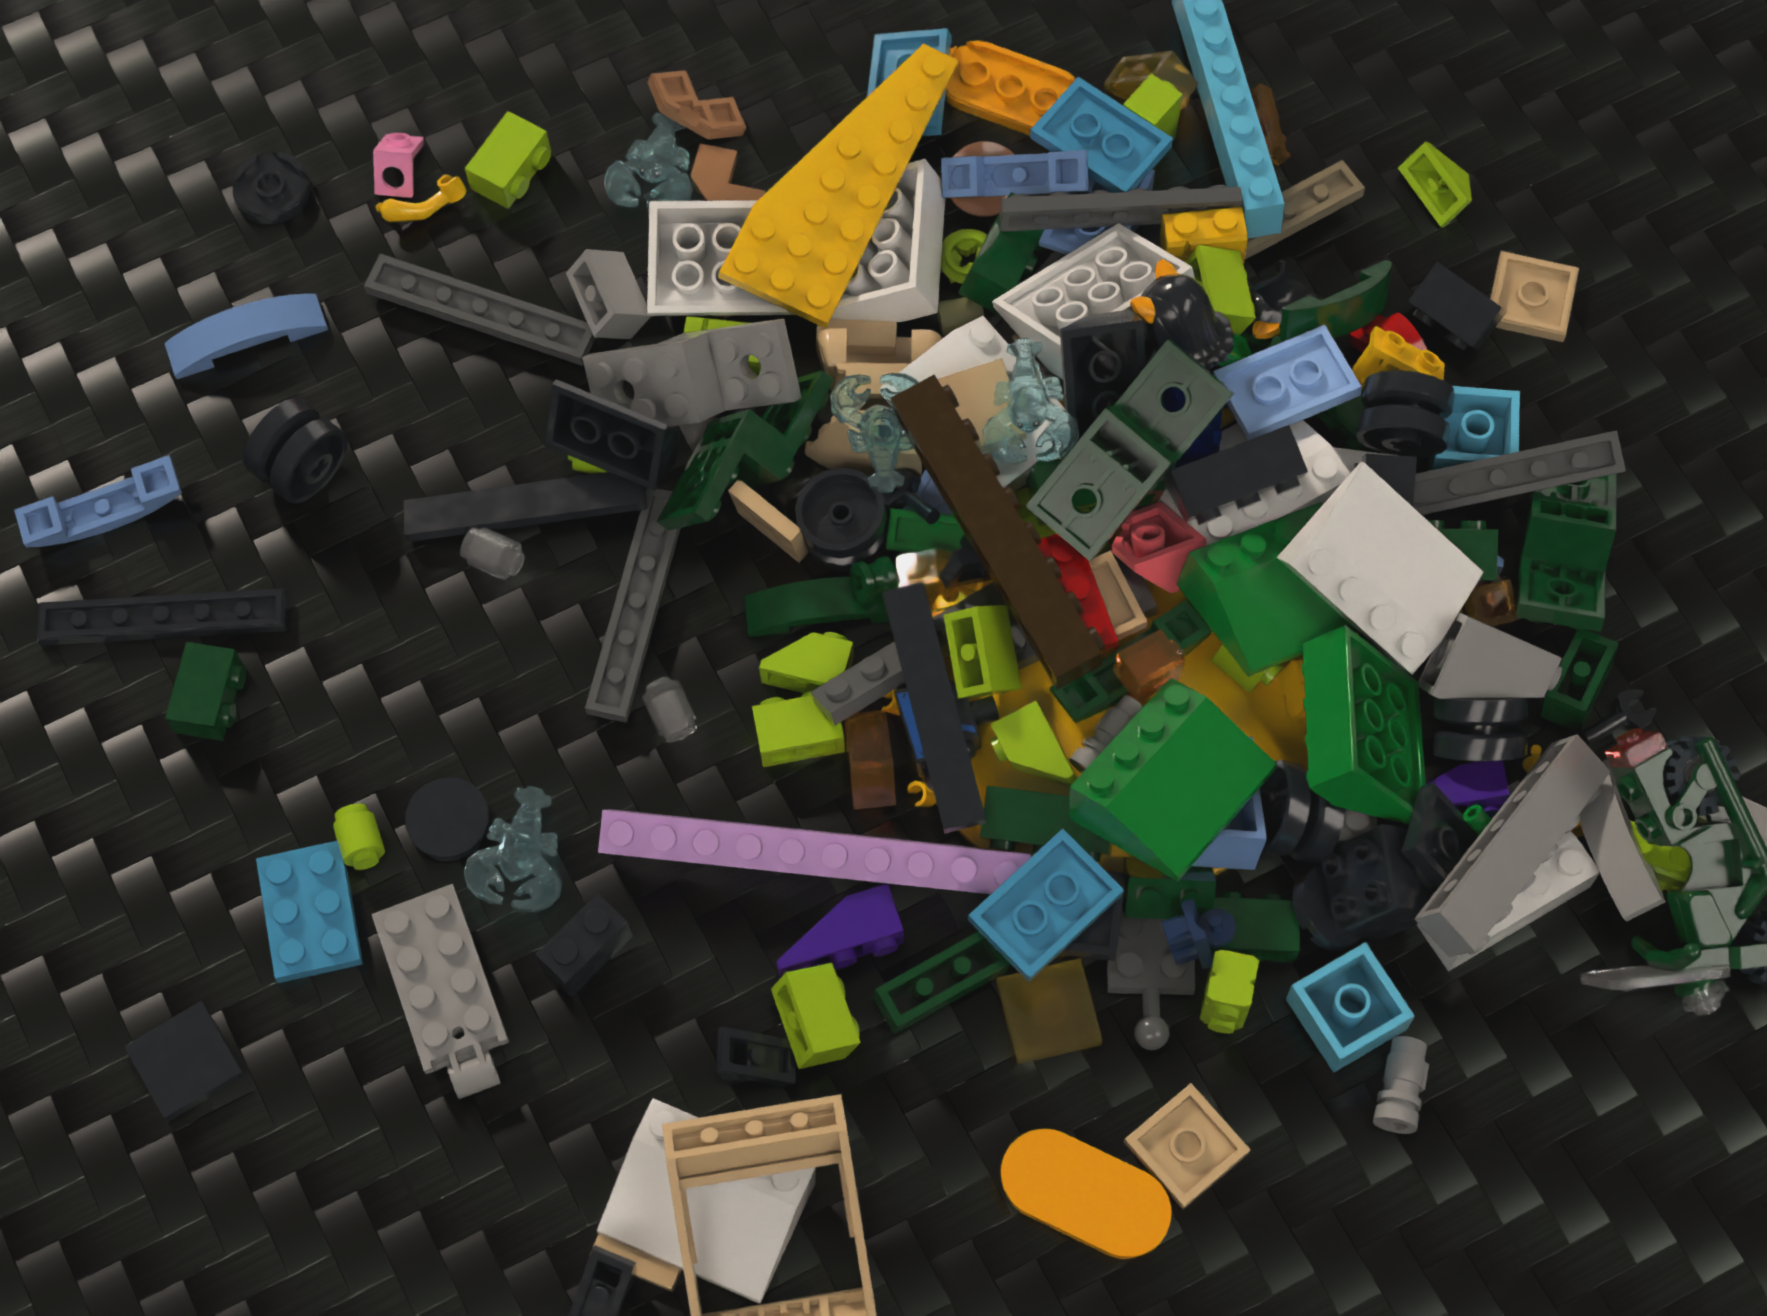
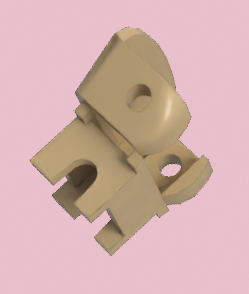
M828 328L821 331L816 336L817 357L823 372L834 379L830 390L839 393V396H845V410H880L881 420H897L893 414L892 406L879 392L881 386L943 339L939 333L932 330H912V338L896 336L895 356L847 354V328ZM882 410H887L888 415L883 416L881 414Z

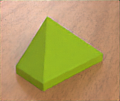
M1424 142L1398 167L1440 227H1445L1472 201L1469 174L1429 142Z

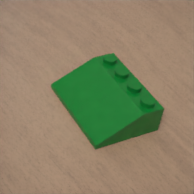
M1322 502L1191 551L1185 561L1176 585L1248 677L1303 655V643L1346 625L1355 633L1359 632L1277 558L1321 508Z
M1346 625L1303 643L1304 662L1302 663V673L1305 683L1303 706L1306 712L1307 733L1305 735V744L1308 749V771L1306 777L1309 788L1336 807L1409 825L1419 789L1422 786H1426L1418 681Z
M1170 678L1070 786V820L1178 882L1277 769V763L1206 696Z

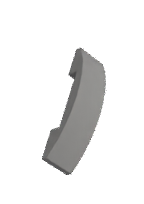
M1606 759L1602 762L1611 772L1601 784L1603 789L1601 794L1594 801L1585 805L1579 813L1581 817L1580 824L1603 881L1623 919L1628 921L1666 901L1652 866L1644 860L1623 806L1622 797L1616 787L1617 779L1611 769L1613 766L1612 762Z

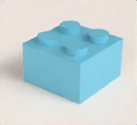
M1452 386L1455 392L1453 411L1445 419L1450 427L1448 446L1443 453L1429 457L1428 471L1519 452L1520 391Z
M1366 942L1291 985L1286 1001L1333 1073L1406 1031L1414 1018V1014Z

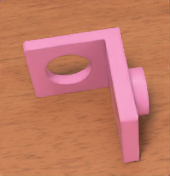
M391 133L383 137L373 150L375 195L413 197V158L424 145L423 137L409 136L405 133ZM388 167H396L401 170L404 175L403 185L399 187L388 185L383 178L384 170Z

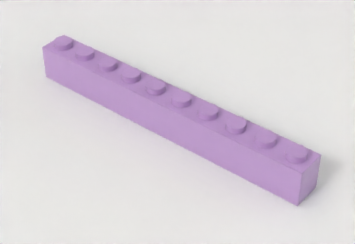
M613 809L602 810L598 853L984 894H992L1032 856V853Z

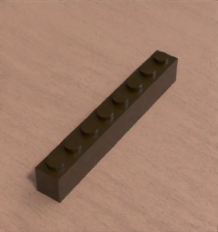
M934 374L891 397L895 418L1056 690L1101 667V651L1105 649L1099 633L1093 626L1087 629L1079 616L1084 612L1078 598L1073 591L1068 593L1064 591L1058 581L1062 578L1061 571L1052 556L1045 558L1037 546L1041 543L1037 530L1031 521L1023 523L1017 513V510L1021 507L1016 495L1009 486L1004 489L996 478L1000 471L995 460L989 452L981 453L975 443L979 441L978 433L969 418L962 420L955 408L959 407V403L951 387L948 384L942 387Z

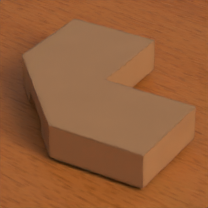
M686 70L650 75L647 83L661 114L708 140L743 136L746 126L733 97L699 101Z
M705 144L699 145L690 177L692 185L705 201L759 200L766 192L764 190L731 184L738 160L736 150Z

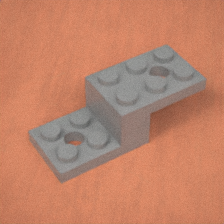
M784 318L682 333L658 344L592 353L582 357L591 394L669 426L699 423L727 410L788 403L802 398ZM750 355L755 356L761 364L759 375L753 373L748 365ZM624 380L633 386L635 391L634 399L628 398L624 393Z

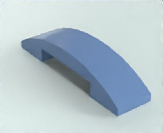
M1088 150L989 157L941 158L942 198L1008 196L1010 192L1014 194L1039 195L1056 192L1089 191Z
M294 294L250 302L212 315L179 332L165 342L174 375L176 379H180L214 368L212 359L288 335L290 342L326 331L328 328L316 294Z
M168 455L131 468L133 477L59 503L52 496L15 509V515L25 547L56 545L95 536L138 520L166 505L182 493L172 458Z

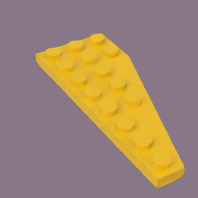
M922 44L752 206L719 271L718 278L827 329L959 60Z

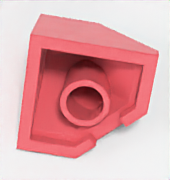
M1160 501L1135 510L1122 524L1120 536L1116 537L1113 542L1112 553L1135 573L1173 594L1181 591L1176 583L1189 552L1207 546L1206 538Z

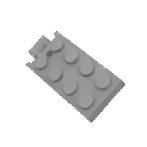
M453 884L371 914L425 1074L447 1066L453 1087L459 1099L501 1084L489 1050L509 1043ZM458 1033H464L462 1038L455 1039Z

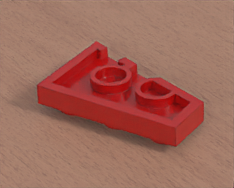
M1058 534L1041 538V543L1037 545L1045 558L1052 556L1062 574V578L1058 581L1066 593L1073 591L1078 598L1084 612L1079 616L1087 629L1093 626L1099 633L1105 649L1102 651L1117 647L1119 641L1088 559Z

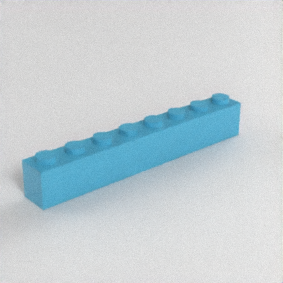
M1172 0L1226 186L1241 187V206L1243 208L1248 239L1281 233L1285 206L1284 199L1222 0Z

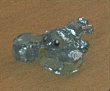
M654 114L652 122L657 128L649 136V139L647 141L636 140L626 155L628 161L622 162L618 160L607 168L604 186L608 197L615 204L626 207L638 206L639 199L626 192L630 190L635 192L636 196L641 195L640 185L633 176L636 173L648 183L664 181L649 194L651 198L664 197L657 201H690L693 187L686 173H681L675 167L677 165L684 171L689 169V152L684 148L676 147L675 131L684 129L685 126L663 114ZM647 200V203H646V206H647L648 209H649V200Z
M1032 338L1016 339L1015 344L1007 345L1006 352L1016 357L1012 382H997L994 393L995 406L1007 402V406L988 419L982 430L984 447L993 458L1002 463L1018 464L1027 461V455L1016 454L1009 450V444H1015L1019 449L1026 448L1023 440L1008 427L1011 423L1021 431L1031 433L1037 430L1045 420L1051 422L1036 442L1035 447H1042L1047 441H1052L1053 444L1047 451L1036 454V459L1040 461H1052L1063 458L1071 451L1079 439L1077 420L1068 411L1049 402V398L1058 401L1063 400L1062 386L1057 377L1042 379L1035 356L1044 348L1041 342H1034Z
M889 373L882 375L879 383L888 384L897 389V392L890 391L888 388L880 390L883 397L890 404L891 397L919 383L916 379L905 373ZM861 374L846 376L835 385L830 395L831 411L840 423H847L860 431L858 433L853 429H848L847 434L855 453L868 452L872 467L876 471L867 480L870 488L877 487L879 493L893 492L896 486L904 484L905 476L895 471L898 451H910L913 449V446L904 431H901V426L898 419L894 416L893 410L877 404L869 407L863 414L858 412L870 398L872 390L867 388L860 394L855 393V390L863 385L871 384L870 376Z
M528 786L526 789L518 788L514 795L522 805L518 808L511 824L506 823L500 818H495L493 825L489 829L490 832L487 834V838L491 841L500 842L499 845L478 850L467 859L464 878L468 889L475 897L489 904H501L503 897L488 888V885L492 884L499 892H505L504 881L494 865H499L505 877L511 882L521 880L532 873L536 877L522 884L514 893L518 897L523 894H530L531 899L512 900L511 907L521 912H539L551 907L559 898L562 881L557 871L541 857V853L548 856H555L557 854V834L554 832L541 833L542 814L540 809L551 805V796L545 795L543 789Z

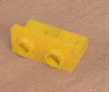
M1375 327L1370 333L1369 345L1351 369L1363 390L1364 380L1369 375L1381 371H1412L1444 380L1445 364L1433 352L1420 350L1412 346L1399 334L1393 331L1386 332L1379 327Z

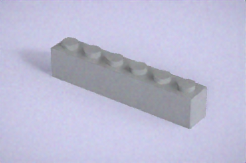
M1578 734L1549 745L1415 917V921L1448 957L1465 953L1475 954L1488 943L1490 939L1488 933L1496 923L1501 922L1511 913L1513 909L1511 903L1519 893L1532 885L1536 879L1534 873L1538 867L1557 852L1558 846L1556 844L1563 834L1571 831L1581 819L1579 813L1585 805L1594 801L1603 790L1601 784L1611 771Z

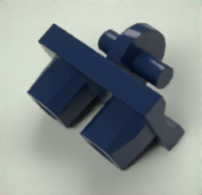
M1194 899L1181 902L1183 915L1161 921L1176 966L1199 958L1202 969L1211 966L1213 960L1209 946L1217 948L1229 944L1235 937L1236 923L1230 913L1218 908L1210 909L1199 918Z

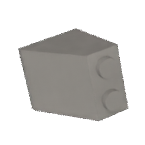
M1459 612L1441 643L1431 653L1418 684L1421 689L1439 699L1544 697L1547 689L1553 690L1560 679L1562 667L1559 666L1562 658Z

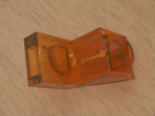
M886 711L855 713L844 720L846 755L850 765L853 808L896 805L894 768Z

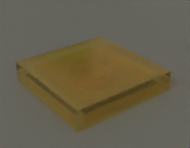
M1081 958L1046 966L1030 982L1020 973L996 978L1017 1064L1102 1045L1103 1040Z

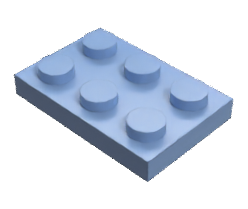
M1325 325L1213 371V375L1235 393L1227 404L1247 440L1284 426L1292 425L1361 396L1362 386Z

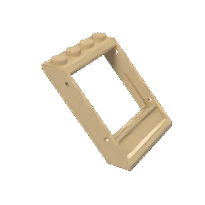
M841 1094L662 1124L666 1163L691 1316H876ZM838 1163L850 1237H855L862 1287L702 1314L694 1266L697 1263L686 1189Z

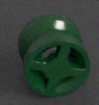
M886 556L875 558L871 564H866L864 561L853 563L850 568L851 586L854 595L861 603L871 602L875 596H882V592L898 588L895 568L891 560Z

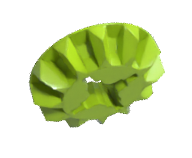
M963 229L950 234L943 240L940 273H944L950 283L958 282L963 284L973 263L970 262L966 266L961 267V255L969 257L977 250V257L988 234L975 229Z

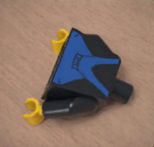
M949 678L970 760L975 757L976 751L981 748L977 726L999 720L998 709L993 695L969 702L968 698L958 699L955 682ZM904 683L883 696L887 699H892L889 705L884 706L882 710L896 716L900 715L919 778L925 776V782H911L907 788L908 793L917 794L922 790V799L916 802L915 806L931 807L936 803L907 688Z

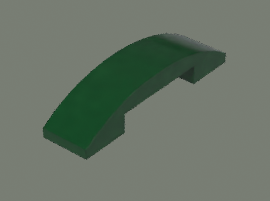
M1384 260L1360 271V282L1322 301L1308 295L1282 307L1280 343L1322 325L1327 327L1334 339L1356 331L1373 321L1384 310L1388 301L1392 262Z
M850 576L794 582L771 587L745 596L748 637L789 633V626L867 618L871 619V625L889 623L883 597L878 595L871 602H859L854 595ZM897 578L898 588L908 586V580Z
M1184 600L1153 620L1149 630L1102 659L1101 667L1058 690L1053 685L1050 687V692L1075 723L1085 720L1117 704L1124 695H1132L1159 677L1211 635L1212 631L1187 600Z

